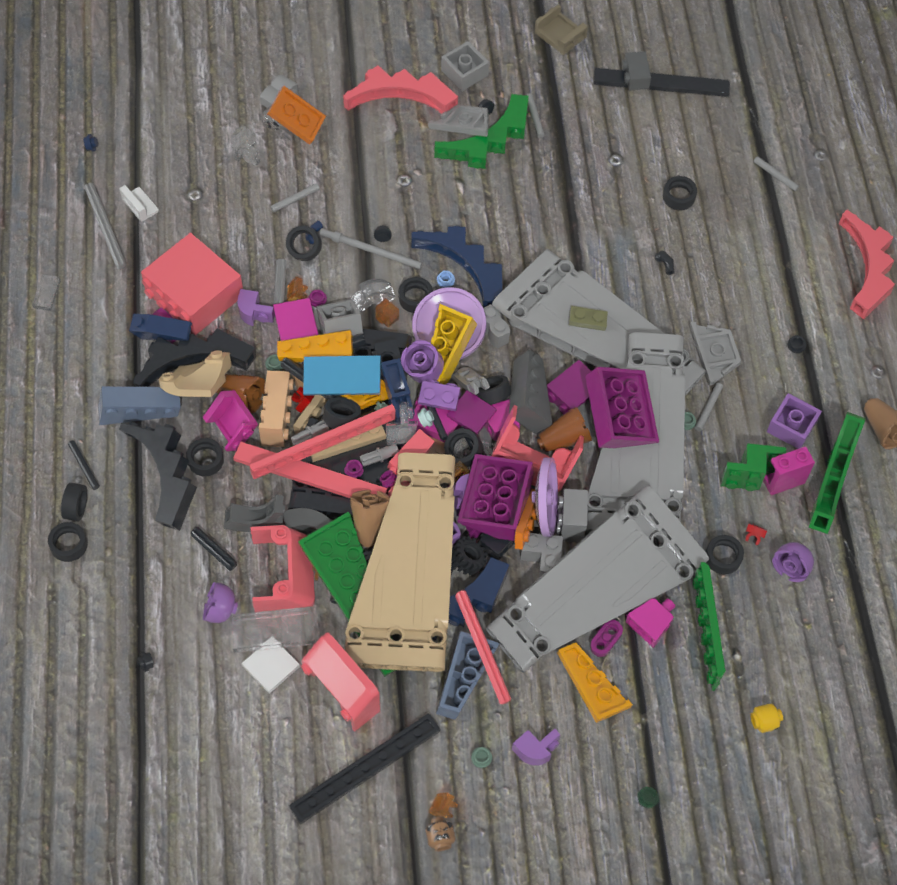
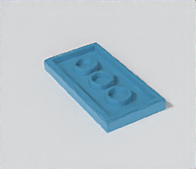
M381 356L304 357V396L380 395Z

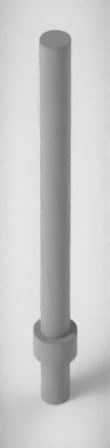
M323 228L320 230L319 235L330 238L336 243L342 242L420 269L422 266V262L344 236L341 232H332Z

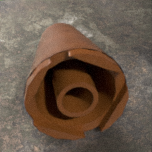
M225 374L226 382L216 393L235 390L250 413L256 412L262 405L263 401L260 400L262 394L265 395V380L259 376Z
M577 407L570 409L552 425L538 434L539 439L536 440L541 450L545 449L548 452L558 448L575 446L580 435L584 437L583 444L592 441L589 429L586 428L584 418Z

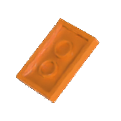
M285 86L280 89L267 115L308 144L313 142L326 115Z

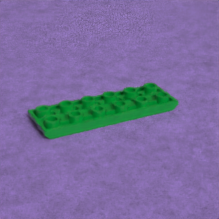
M701 562L698 570H696V576L693 578V589H697L695 604L696 608L700 610L698 624L703 630L701 644L705 646L706 650L704 653V664L708 665L709 670L706 674L707 683L711 684V690L715 691L726 670L710 567L705 562Z

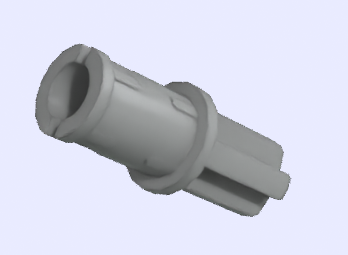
M322 420L311 427H305L306 430L292 436L291 440L295 446L329 431V427Z
M393 443L392 445L381 449L376 448L375 451L361 455L360 461L363 466L379 461L382 463L384 459L395 456L399 450L397 445Z

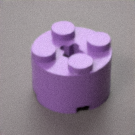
M424 340L415 341L408 348L404 349L401 356V364L405 372L414 381L422 383L423 381H437L444 367L442 355L430 342Z

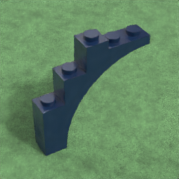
M448 227L447 232H412L411 248L437 252L458 263L476 283L482 298L483 308L492 305L494 299L502 292V264H484V245H466V227Z
M490 558L484 571L473 583L464 589L472 607L483 613H492L508 575L510 564ZM456 594L450 596L448 623L453 626L460 625L464 627L466 621L456 600ZM434 636L432 639L436 641L438 636Z

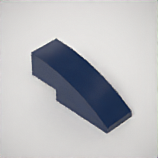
M400 358L381 362L389 404H393L395 408L394 422L398 423L413 419L415 412Z

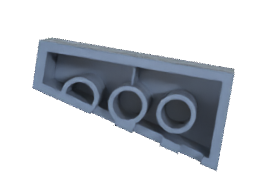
M101 387L98 403L99 425L172 418L179 415L180 396L169 394L160 387Z
M460 631L456 640L436 714L454 720L458 717L485 670L474 640L469 633ZM486 639L494 655L500 643Z

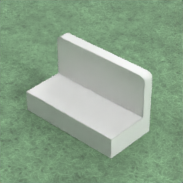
M126 185L119 188L122 200L141 222L159 212L156 205L140 187L132 191Z

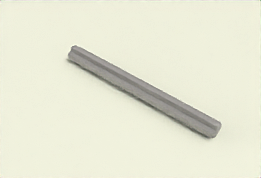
M93 183L86 184L84 186L115 265L117 269L125 268L126 262Z

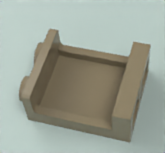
M559 4L551 8L545 15L540 16L535 22V33L562 55L566 54L587 37L588 26L584 23L579 26L573 23L561 13V6Z

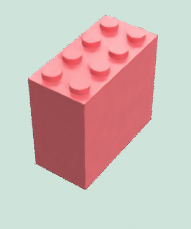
M191 232L141 271L142 283L145 287L144 292L147 297L153 298L157 305L167 310L174 319L191 322L190 332L195 336L236 303L240 289H243L241 275Z

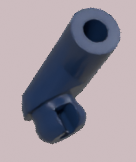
M318 220L310 227L318 232L323 228V225ZM306 233V241H309V244L313 245V237L310 234Z

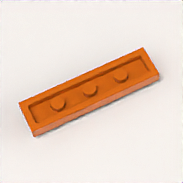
M531 489L515 531V549L523 550L525 542H529L530 531H533L534 520H537L535 503H532V491L536 489Z

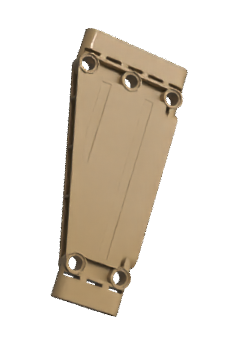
M400 453L398 455L396 483L345 632V651L360 668L428 672L445 671L455 497V457L452 455ZM403 481L410 482V485L402 486L400 483ZM442 483H448L450 487L442 488L440 485ZM352 632H358L360 633V637L357 639H352L350 637V634ZM399 634L402 638L399 641H393L391 636ZM440 636L443 640L440 643H434L432 638Z

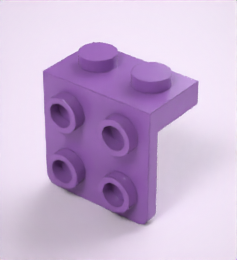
M435 380L423 381L418 404L456 411L458 400L461 398L460 387L452 383H447L446 385L439 384Z

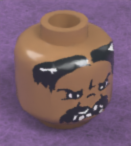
M443 817L432 819L431 824L425 829L428 845L431 848H435V851L450 849L456 840L452 823L444 820Z

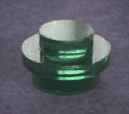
M644 787L638 793V802L642 807L653 808L657 805L659 795L654 788Z

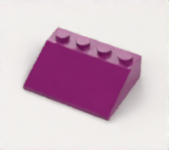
M597 367L585 376L599 448H623L659 442L644 370Z
M475 454L457 520L458 523L498 539L515 541V531L528 500L534 477L533 462Z

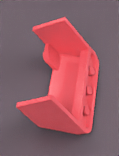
M514 405L500 431L491 456L533 462L534 477L532 485L535 487L543 458H554L559 492L583 451L584 437L580 435L572 451L566 448H558L551 457L517 442L520 430L513 424L518 407Z
M284 525L251 527L253 544L275 543L277 545H287L289 580H281L275 583L273 586V596L252 597L255 613L311 609L315 604L314 568L298 544L299 540L308 535Z
M328 632L325 633L301 660V668L308 676L310 674L312 676L316 675L335 697L342 709L340 714L347 722L351 721L352 729L355 732L380 712V693L373 682L334 637Z

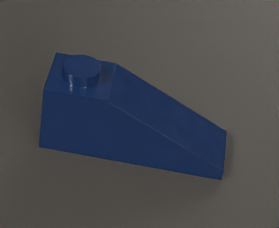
M133 314L129 331L141 340H156L160 337L164 340L188 341L192 323L151 314Z

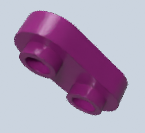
M615 620L606 622L592 639L590 644L591 652L598 657L606 656L621 638L623 632L622 625ZM613 630L615 634L611 635L608 631ZM602 645L604 649L600 650L597 646Z

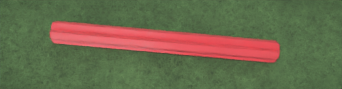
M465 590L459 591L455 595L499 703L501 705L506 704L511 700L509 692Z

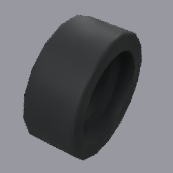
M675 176L667 180L663 190V200L668 207L682 211L689 209L695 203L697 186L690 178ZM677 187L683 188L690 193V197L678 199L670 194V190Z
M306 225L297 226L288 233L286 248L295 259L310 261L320 253L322 240L313 228ZM301 233L310 234L314 240L312 250L306 254H300L294 248V240Z
M411 277L404 280L398 290L399 303L406 311L414 313L421 302L408 300L405 297V293L408 290L414 288L422 289L426 292V295L433 292L431 284L424 278Z
M502 375L485 378L490 386L489 389L484 390L482 387H479V393L476 394L477 397L489 405L499 403L511 395L508 378Z
M340 397L332 398L325 404L323 420L329 427L335 429L360 418L361 408L353 400ZM336 412H342L348 414L349 416H342L336 414Z
M460 428L449 434L445 440L444 450L446 455L455 457L456 465L468 467L472 466L475 454L482 455L483 444L479 436L473 431ZM469 437L474 442L472 452L465 458L456 457L454 454L455 444L461 438Z
M200 438L191 443L187 449L186 459L189 460L188 466L196 475L203 477L211 476L222 468L224 463L223 450L215 440ZM202 449H210L215 451L217 458L213 463L202 466L195 463L194 455Z
M69 483L66 486L61 502V516L63 519L80 521L82 519L87 503L86 485Z
M63 522L58 524L48 535V545L51 553L60 561L72 562L84 555L87 549L88 540L84 530L76 523ZM75 533L79 536V544L70 551H61L56 546V541L63 534Z
M718 535L714 537L706 548V554L709 557L706 564L709 565L711 570L719 574L725 575L735 572L743 561L744 549L742 544L733 536ZM724 545L733 549L736 553L734 562L724 564L717 561L713 556L715 547Z

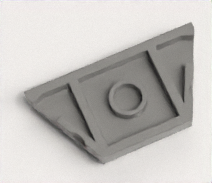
M456 105L449 111L441 114V119L434 122L431 120L428 122L429 129L487 137L489 113L487 108Z
M693 321L690 322V329L703 368L706 370L705 374L708 384L711 386L741 364V359L731 330L716 328L711 325L704 327L696 325L697 322Z

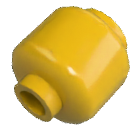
M771 703L756 706L753 713L750 714L754 729H758L761 733L779 729L780 721H783L781 709H777Z

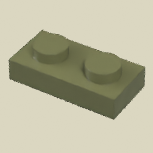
M571 306L568 325L605 331L607 328L608 311Z

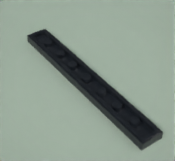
M595 68L593 85L628 88V84H625L624 81L625 70ZM650 73L649 89H646L729 97L730 80Z
M429 713L288 805L301 825L438 734L441 729Z

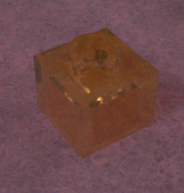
M386 298L375 307V317L380 324H385L389 328L399 319V309Z

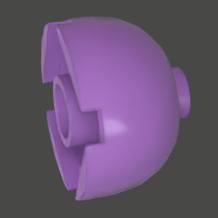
M789 542L783 544L777 550L772 562L778 574L782 576L785 573L791 577L788 579L791 582H801L811 573L814 558L811 551L803 544Z
M213 582L207 595L209 597L208 602L204 606L203 620L210 623H222L229 619L231 613H236L238 602H235V594L229 586Z

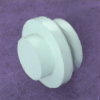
M425 408L421 409V412L418 413L420 423L424 427L432 426L434 421L432 412L430 410L427 411Z

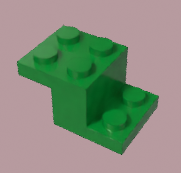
M747 443L741 463L727 462L721 478V486L728 489L759 490L766 472H775V468L771 463L772 458L785 454L786 447Z

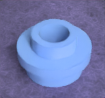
M442 271L437 276V284L442 288L452 287L455 283V277L450 271Z

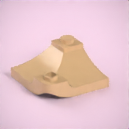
M219 350L213 351L203 362L179 366L173 373H164L159 378L160 388L175 396L212 397L226 382L225 373L232 367L230 353H223Z

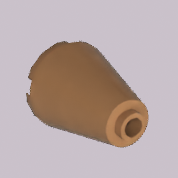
M879 398L869 399L865 403L864 411L880 444L885 449L896 448L897 410Z
M371 490L354 492L352 497H350L357 537L363 547L370 548L375 545L390 500L387 494L377 491V494H370Z

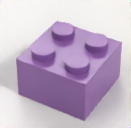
M788 393L772 418L767 433L797 449L802 448L822 411Z

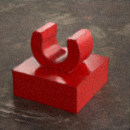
M299 387L296 392L300 396L294 393L291 399L298 403L295 409L302 413L315 395L304 396L303 388Z
M749 523L746 531L750 533L746 535L745 540L748 542L750 536H755L757 538L755 545H759L760 537L765 538L767 529Z

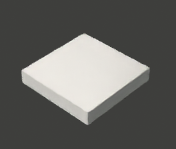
M271 637L242 663V666L270 694L300 667V664Z

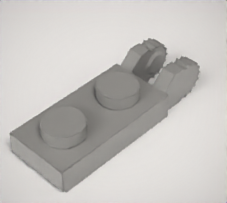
M469 367L461 368L452 374L456 383L475 395L479 393V387H482L484 390L490 387L484 377Z

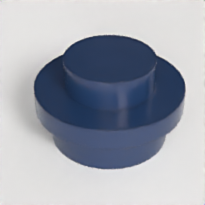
M88 134L83 139L84 146L87 151H96V147H98L97 138L93 137L92 134Z

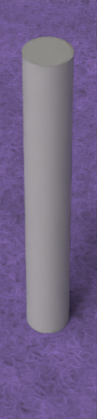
M527 94L529 96L528 106L538 138H543L545 134L533 95Z
M758 156L754 159V163L792 190L796 191L799 188L798 184Z
M316 183L270 206L272 212L274 213L320 190L319 185Z
M716 383L695 426L697 431H702L723 388L721 383Z

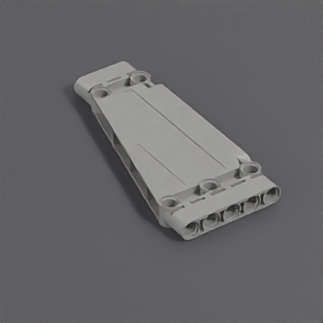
M546 249L492 303L495 309L509 319L511 326L596 367L626 369L629 354V335L631 333L665 334L586 272L576 271L571 261L562 260L549 249ZM571 306L608 311L606 330L601 331L568 325ZM683 349V374H685L686 396L701 380L706 370L690 359L689 353ZM632 360L635 364L641 363L639 360ZM671 362L673 366H679L678 363Z
M634 332L629 335V354L626 369L644 370L646 373L659 442L623 448H602L588 492L586 533L588 534L613 512L618 511L622 505L631 500L645 486H650L667 506L672 505L676 507L677 511L673 512V514L681 522V499L683 498L685 421L684 338L681 335ZM636 359L639 360L641 363L635 364L632 360ZM671 362H676L679 366H673ZM597 501L599 506L593 507L589 502ZM628 507L629 515H634V510Z
M645 486L524 590L511 606L507 607L502 614L486 627V630L495 642L500 643L499 647L514 665L524 673L544 654L691 579L696 570H698L700 563H706L709 557L650 486ZM629 506L634 510L633 516L628 513ZM654 537L658 538L659 540L658 547L655 546L653 543ZM680 567L683 568L685 572L683 577L679 575ZM512 609L518 612L516 620H513L510 616ZM539 640L544 644L542 651H539L536 646Z

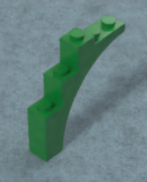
M512 94L504 115L496 124L488 129L487 137L476 135L458 141H435L434 158L468 161V167L485 169L487 152L505 154L507 137L524 139L529 96Z
M849 412L846 413L827 462V468L811 512L809 528L828 534L835 516L848 467L866 418Z

